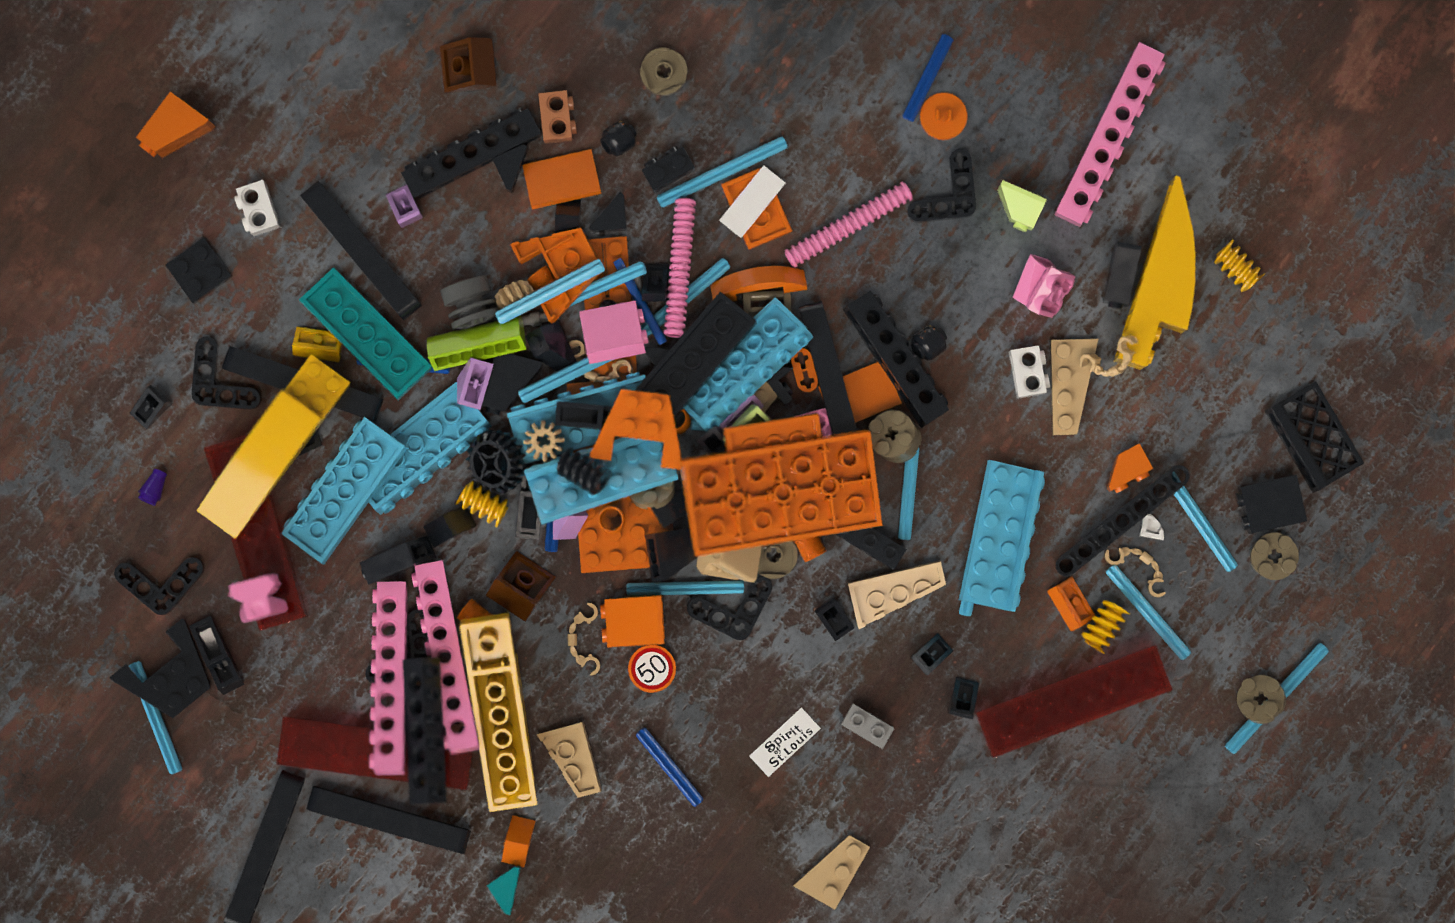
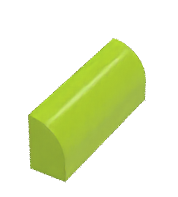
M520 315L504 324L494 321L427 338L428 359L434 371L466 364L470 357L485 360L526 350L524 322Z

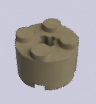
M894 410L883 412L869 424L872 448L885 460L893 463H903L912 459L917 453L916 451L922 441L921 431L917 424L903 412Z

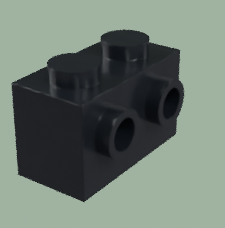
M675 146L665 152L666 156L660 160L654 158L644 164L645 168L642 169V174L654 194L695 171V167L684 147L678 149Z

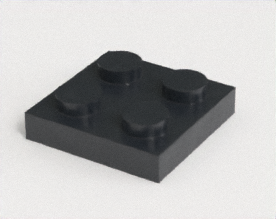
M204 237L165 264L193 304L232 277Z

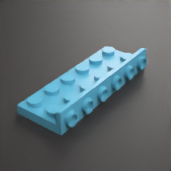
M776 297L753 317L757 321L754 328L684 408L705 432L714 425L719 427L731 413L735 412L748 397L752 396L767 380L772 378L783 365L788 363L813 338V335L805 325Z
M640 372L626 375L627 380L617 382V379L604 381V386L594 389V385L580 388L581 393L571 395L569 391L558 394V399L549 402L548 398L534 401L535 406L525 408V404L512 407V412L507 413L513 436L517 438L516 444L523 445L520 451L523 454H527L523 461L528 464L542 460V453L535 460L533 457L536 450L529 454L526 452L528 448L532 447V444L526 445L523 441L531 440L532 437L526 435L525 432L528 430L533 434L535 433V430L532 428L533 423L537 425L538 429H541V421H545L546 429H548L551 422L555 424L557 401L613 407L621 389L635 391L646 376H640ZM555 425L552 432L561 429L562 432L556 438H564L565 442L556 443L557 446L563 448L562 452L557 451L555 448L553 452L557 456L563 454L569 448H573L574 451L595 445L601 430ZM548 435L538 438L541 448L544 445H550L551 440H548L550 438Z
M457 382L390 434L405 445L407 449L369 501L370 505L380 515L393 510L396 506L395 503L402 498L409 497L414 492V488L420 483L428 482L433 477L435 471L439 468L447 467L455 455L467 451L470 443L479 434L489 431L488 429L491 427V424L478 409L457 404Z
M366 417L363 420H359L355 424L350 438L340 445L338 455L327 463L323 476L313 483L312 491L308 497L300 501L297 507L298 511L285 522L284 530L281 534L321 564H325L404 454L407 447Z
M621 437L614 440L612 461L589 458L593 447L578 450L581 453V458L583 456L589 458L588 463L594 460L596 467L602 465L604 471L609 469L612 472L606 487L596 495H591L588 490H583L580 486L574 485L573 482L567 481L565 477L557 474V464L560 457L525 469V476L541 524L543 525L678 480L675 469L661 467L664 442Z
M988 460L959 596L960 601L1006 611H1016L1021 598L1019 594L1020 587L1025 580V563L1030 556V539L1035 532V515L1040 508V491L1045 484L1043 471Z

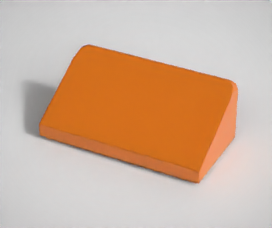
M1072 576L1047 591L1070 631L1082 627L1091 621L1093 616H1096Z

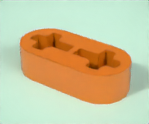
M802 348L791 358V365L799 390L804 393H810L816 389L818 378L810 352ZM798 353L808 357L805 360L806 369H801L799 362L795 363L794 359L798 357ZM803 372H807L809 379H814L809 389L805 385L801 386L800 382L804 380Z

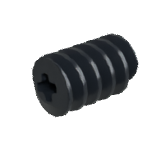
M573 448L567 449L559 458L557 474L565 477L567 481L573 482L574 485L580 486L583 490H588L591 495L600 493L611 478V470L607 469L604 471L602 465L596 467L594 460L588 463L589 458L587 456L581 458L580 452L577 451L573 454Z

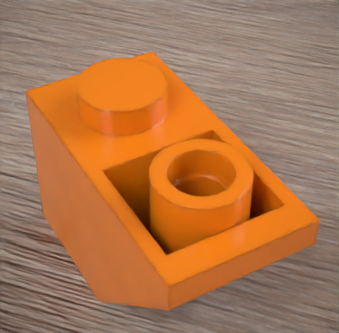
M1140 443L1116 455L1107 485L1109 492L1115 490L1118 493L1129 487L1127 482L1133 479L1139 482L1150 476L1148 471L1152 470L1153 467Z

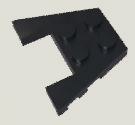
M183 618L165 632L181 652L142 683L127 664L109 677L111 681L146 701L172 719L211 688Z

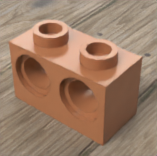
M567 90L538 93L544 143L572 141V134H577L576 122L570 118V111L574 110L573 96L568 97ZM556 99L563 102V107L558 111L550 108L551 102ZM555 124H565L566 130L562 134L554 133L553 127Z

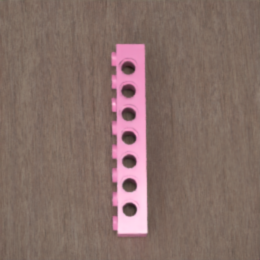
M1138 43L1054 215L1078 227L1083 222L1088 223L1093 213L1090 207L1093 201H1099L1103 193V189L1100 186L1103 180H1109L1114 170L1110 166L1114 158L1119 160L1124 150L1121 143L1124 137L1129 139L1135 127L1131 123L1135 116L1140 117L1145 107L1142 104L1144 96H1150L1155 86L1152 80L1155 74H1161L1166 62L1162 61L1165 54L1143 43ZM1145 67L1149 72L1148 77H1139L1137 68ZM1128 88L1136 89L1138 98L1130 99L1126 94V90ZM1124 109L1128 113V119H1118L1116 110ZM1106 131H1115L1118 139L1114 142L1107 140L1105 136ZM1098 151L1104 152L1107 155V161L1104 163L1098 162L1095 158V153ZM1086 173H1094L1097 177V182L1095 184L1087 183L1085 181ZM1076 194H1083L1087 199L1086 204H1076L1074 196Z
M443 560L415 565L416 573H411L413 586L418 587L420 596H416L418 610H423L424 619H420L422 633L428 634L429 642H425L427 657L438 658L442 653H449L451 655L449 662H440L443 726H445L447 735H444L445 750L450 749L451 755L480 750ZM428 584H435L438 586V589L435 593L428 594L425 592V587ZM440 607L442 613L439 616L433 617L429 614L431 608ZM437 630H445L447 635L444 639L437 640L434 638V633ZM446 676H453L456 681L454 685L448 687L443 685V679ZM451 699L460 701V706L455 710L447 707V703ZM454 723H463L465 725L464 730L461 733H454L451 730Z
M377 582V589H373V603H377V612L372 613V626L376 627V636H372V650H376V659L371 661V671L375 673V683H371V697H375V706H371L370 716L371 721H375V728L370 730V744H374V754H370V768H374L376 775H405L406 723L402 660L407 659L408 586L406 582ZM394 603L396 605L394 611L389 613L384 611L386 604ZM388 626L396 628L395 633L391 636L383 634L384 629ZM391 649L395 651L393 658H383V653L386 650ZM387 673L395 675L394 680L390 683L382 681L383 676ZM385 697H393L395 700L391 706L386 707L382 705ZM392 720L394 726L390 730H383V722ZM385 744H392L394 749L389 754H383L381 752L382 747Z

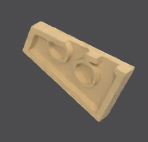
M584 722L537 734L578 798L602 791Z
M848 835L793 886L835 910L870 846Z

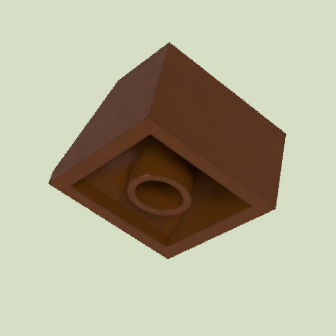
M470 37L440 46L444 93L482 90L497 85L491 38Z
M516 551L495 578L486 596L526 622L556 577Z

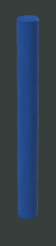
M622 258L613 262L617 271L626 268ZM633 279L625 282L632 298L636 301L637 307L642 309L644 319L659 346L667 342V339L646 301H642V294Z

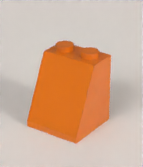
M169 92L136 138L141 141L139 146L150 155L155 157L158 154L163 158L212 131L215 125L172 92Z
M662 596L604 599L605 604L600 605L601 619H606V628H602V641L607 643V647L665 644Z

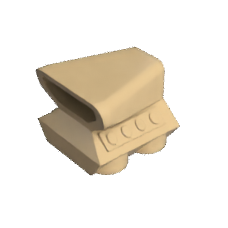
M762 546L698 556L696 567L704 575L755 582Z

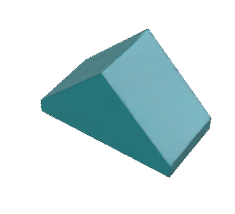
M520 866L513 867L487 885L501 909L507 915L512 913Z

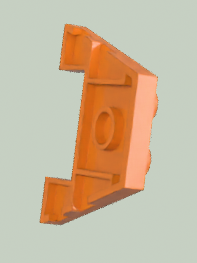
M582 228L510 244L521 264L542 253L556 280L598 259ZM598 275L542 303L541 307L548 321L551 324L554 323Z
M621 389L589 458L612 461L615 436L664 442L661 467L681 470L679 459L682 458L670 396Z

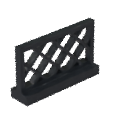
M1316 381L1265 410L1312 493L1325 488L1364 464ZM1313 389L1317 396L1316 405L1304 402L1306 392ZM1289 402L1298 404L1296 417L1288 415L1283 406ZM1303 406L1315 409L1312 421L1300 418ZM1319 411L1328 414V426L1316 423ZM1299 422L1311 425L1308 437L1299 434ZM1315 427L1327 430L1324 442L1312 439ZM1331 431L1339 433L1342 438L1340 446L1328 443ZM1311 443L1323 446L1320 458L1312 456L1310 452ZM1327 447L1339 450L1336 462L1325 460ZM1343 452L1351 454L1356 463L1351 466L1340 464ZM1323 463L1335 466L1333 476L1327 480L1322 473Z

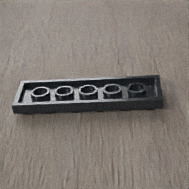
M719 292L635 391L669 395L675 419L754 328L757 321L723 293Z

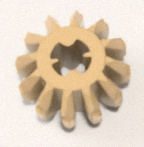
M523 280L505 285L494 296L497 307L500 310L531 294L534 290L528 281Z
M541 421V429H538L537 425L533 423L532 428L535 430V433L533 434L528 430L525 432L526 435L532 437L531 440L523 441L526 445L532 444V447L528 448L526 452L529 454L536 450L533 459L537 460L540 453H542V459L546 462L548 459L547 453H550L553 459L557 457L553 452L554 448L562 452L563 448L557 446L556 443H563L565 439L556 438L562 430L557 429L552 432L555 426L554 423L551 422L548 429H546L545 421ZM548 435L550 437L548 440H551L550 445H544L541 448L538 438Z

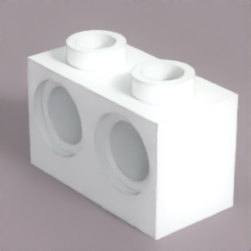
M264 180L236 189L238 195L234 196L238 209H243L245 218H242V222L246 232L250 231L253 236L281 227ZM250 192H257L258 200L252 204L248 203L247 195ZM259 214H264L266 217L265 223L261 226H256L254 223L255 217Z
M1039 345L1010 350L1009 355L1016 397L1023 398L1047 393L1046 388H1050L1048 374L1043 372L1042 365L1046 364L1044 350L1040 351ZM1024 354H1031L1034 357L1035 362L1032 366L1023 364L1022 356ZM1027 378H1036L1038 380V388L1035 390L1029 389L1026 386Z

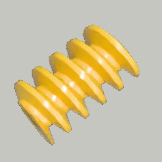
M1232 239L1216 254L1217 257L1214 263L1219 264L1223 262L1220 270L1223 272L1230 269L1227 277L1236 276L1234 285L1243 283L1240 291L1244 292L1249 290L1265 274L1258 276L1261 269L1259 266L1251 268L1254 263L1253 260L1245 262L1246 252L1238 255L1241 247L1232 248L1234 243Z
M472 480L464 487L455 505L463 501V510L471 506V514L479 510L478 517L480 519L488 515L487 523L490 524L496 519L495 527L498 528L507 513L508 499H504L499 503V494L490 498V489L483 494V486L480 485L474 489V481Z
M1107 600L1102 601L1106 609H1097L1101 617L1093 616L1091 618L1096 625L1087 624L1086 627L1090 633H1081L1085 639L1084 642L1102 654H1105L1101 646H1110L1106 638H1115L1112 629L1118 631L1121 629L1117 621L1126 622L1122 614L1130 615V613L1117 604Z

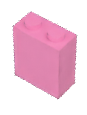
M636 301L579 312L589 364L646 353L644 344L649 343L646 329L641 330L640 323H645L642 309H637Z

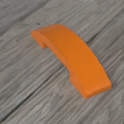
M763 266L745 269L727 275L710 285L712 299L721 292L731 301H737L736 294L771 288L783 287L784 293L807 290L804 270L786 266Z

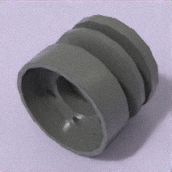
M486 275L455 283L440 291L445 307L456 306L457 308L448 314L449 319L460 317L459 320L451 323L453 330L467 329L485 324L496 317L495 312L498 311V308L487 310L488 307L496 303L495 299H483V296L492 291Z

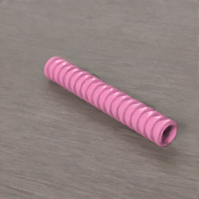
M903 181L900 182V186H893V190L888 189L886 194L881 193V197H874V201L869 200L867 205L862 204V208L859 209L857 207L855 212L850 211L848 216L843 215V219H836V223L833 224L831 222L829 227L824 226L823 230H818L815 235L812 233L809 239L806 237L802 243L799 241L797 242L798 245H792L790 250L785 249L784 253L791 266L796 268L798 263L803 264L805 259L810 260V256H817V252L822 253L824 248H830L829 245H836V241L841 242L843 237H849L848 234H855V230L858 229L860 231L862 226L867 227L869 222L874 223V219L877 218L879 220L881 215L886 216L888 211H894L893 208H899L900 204L904 205L907 200H913V195L907 184Z
M689 198L675 200L677 206L674 208L676 212L674 219L676 221L673 222V226H675L673 233L675 235L672 236L674 242L671 243L673 248L671 255L673 257L670 258L672 264L669 266V269H671V272H669L671 279H668L670 284L668 291L670 293L667 294L669 300L666 301L668 306L666 313L668 315L665 316L667 322L664 324V327H666L664 334L673 338H680L685 333L683 329L686 327L684 324L686 317L684 315L687 314L685 309L687 302L685 300L688 299L686 293L689 292V288H687L689 281L687 279L690 278L688 271H690L691 267L688 264L691 263L689 257L692 256L690 251L692 244L690 243L693 242V237H691L694 233L692 230L694 223L692 221L695 220L693 215L695 208L693 207L696 206V201Z

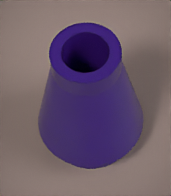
M154 469L138 491L140 493L138 499L156 506L157 501L161 500L167 474Z

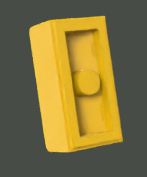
M296 327L292 344V354L294 356L309 358L312 354L320 360L339 362L342 344L329 331Z

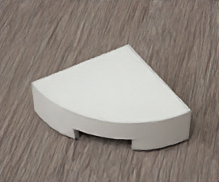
M1148 514L1142 519L1139 536L1164 540V531L1159 521L1153 515Z

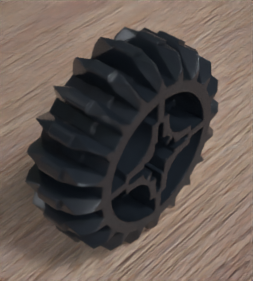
M502 430L486 431L479 434L471 442L472 447L467 450L471 455L465 459L470 462V466L467 469L473 472L471 478L477 479L476 486L483 485V491L490 489L491 494H504L508 490L515 489L523 481L521 478L525 475L523 468L527 465L523 458L527 454L521 453L520 449L523 445H517V438H510V432L503 433ZM490 445L496 446L499 450L492 448Z

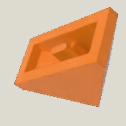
M512 815L501 862L525 867L536 820Z

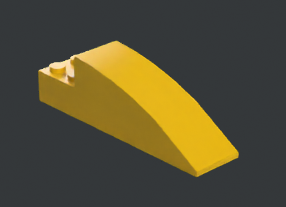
M1175 176L1169 183L1121 338L1128 335L1137 338L1138 343L1130 344L1127 341L1128 349L1135 351L1128 366L1139 370L1151 364L1155 353L1151 348L1153 343L1159 340L1162 331L1161 327L1183 333L1188 330L1195 288V245L1193 227L1179 176ZM1117 350L1114 362L1121 364L1124 361L1123 354Z
M311 354L284 391L281 390L197 511L236 539L349 388L350 382Z
M509 613L461 619V635L489 812L537 805L518 655L517 653L515 654Z

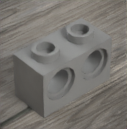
M853 703L840 723L883 749L895 729Z

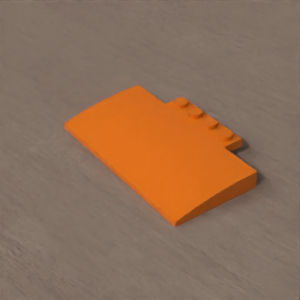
M817 413L723 428L726 452L679 459L695 556L882 526L871 432L866 429L821 436L819 414Z

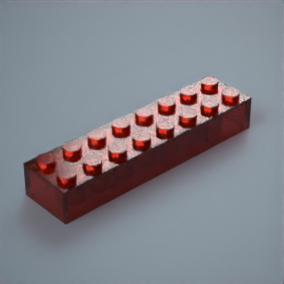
M249 434L204 448L214 483L219 479ZM271 493L236 539L231 536L244 581L277 574L279 582L282 583L273 596L285 600L288 610L282 614L256 620L259 631H265L308 617L284 535L281 534L283 531Z
M1151 645L974 712L990 756L995 758L1172 691V687L1156 645Z
M289 716L283 717L276 765L408 782L407 743H405V775H376L374 768H370V754H374V744H370V730H374V728ZM385 744L381 752L389 754L393 751L394 746L392 744ZM444 747L446 787L468 790L474 751L451 755L450 749L445 750Z

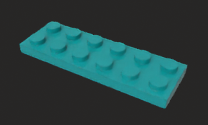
M334 267L299 299L315 318L398 401L432 369V366Z

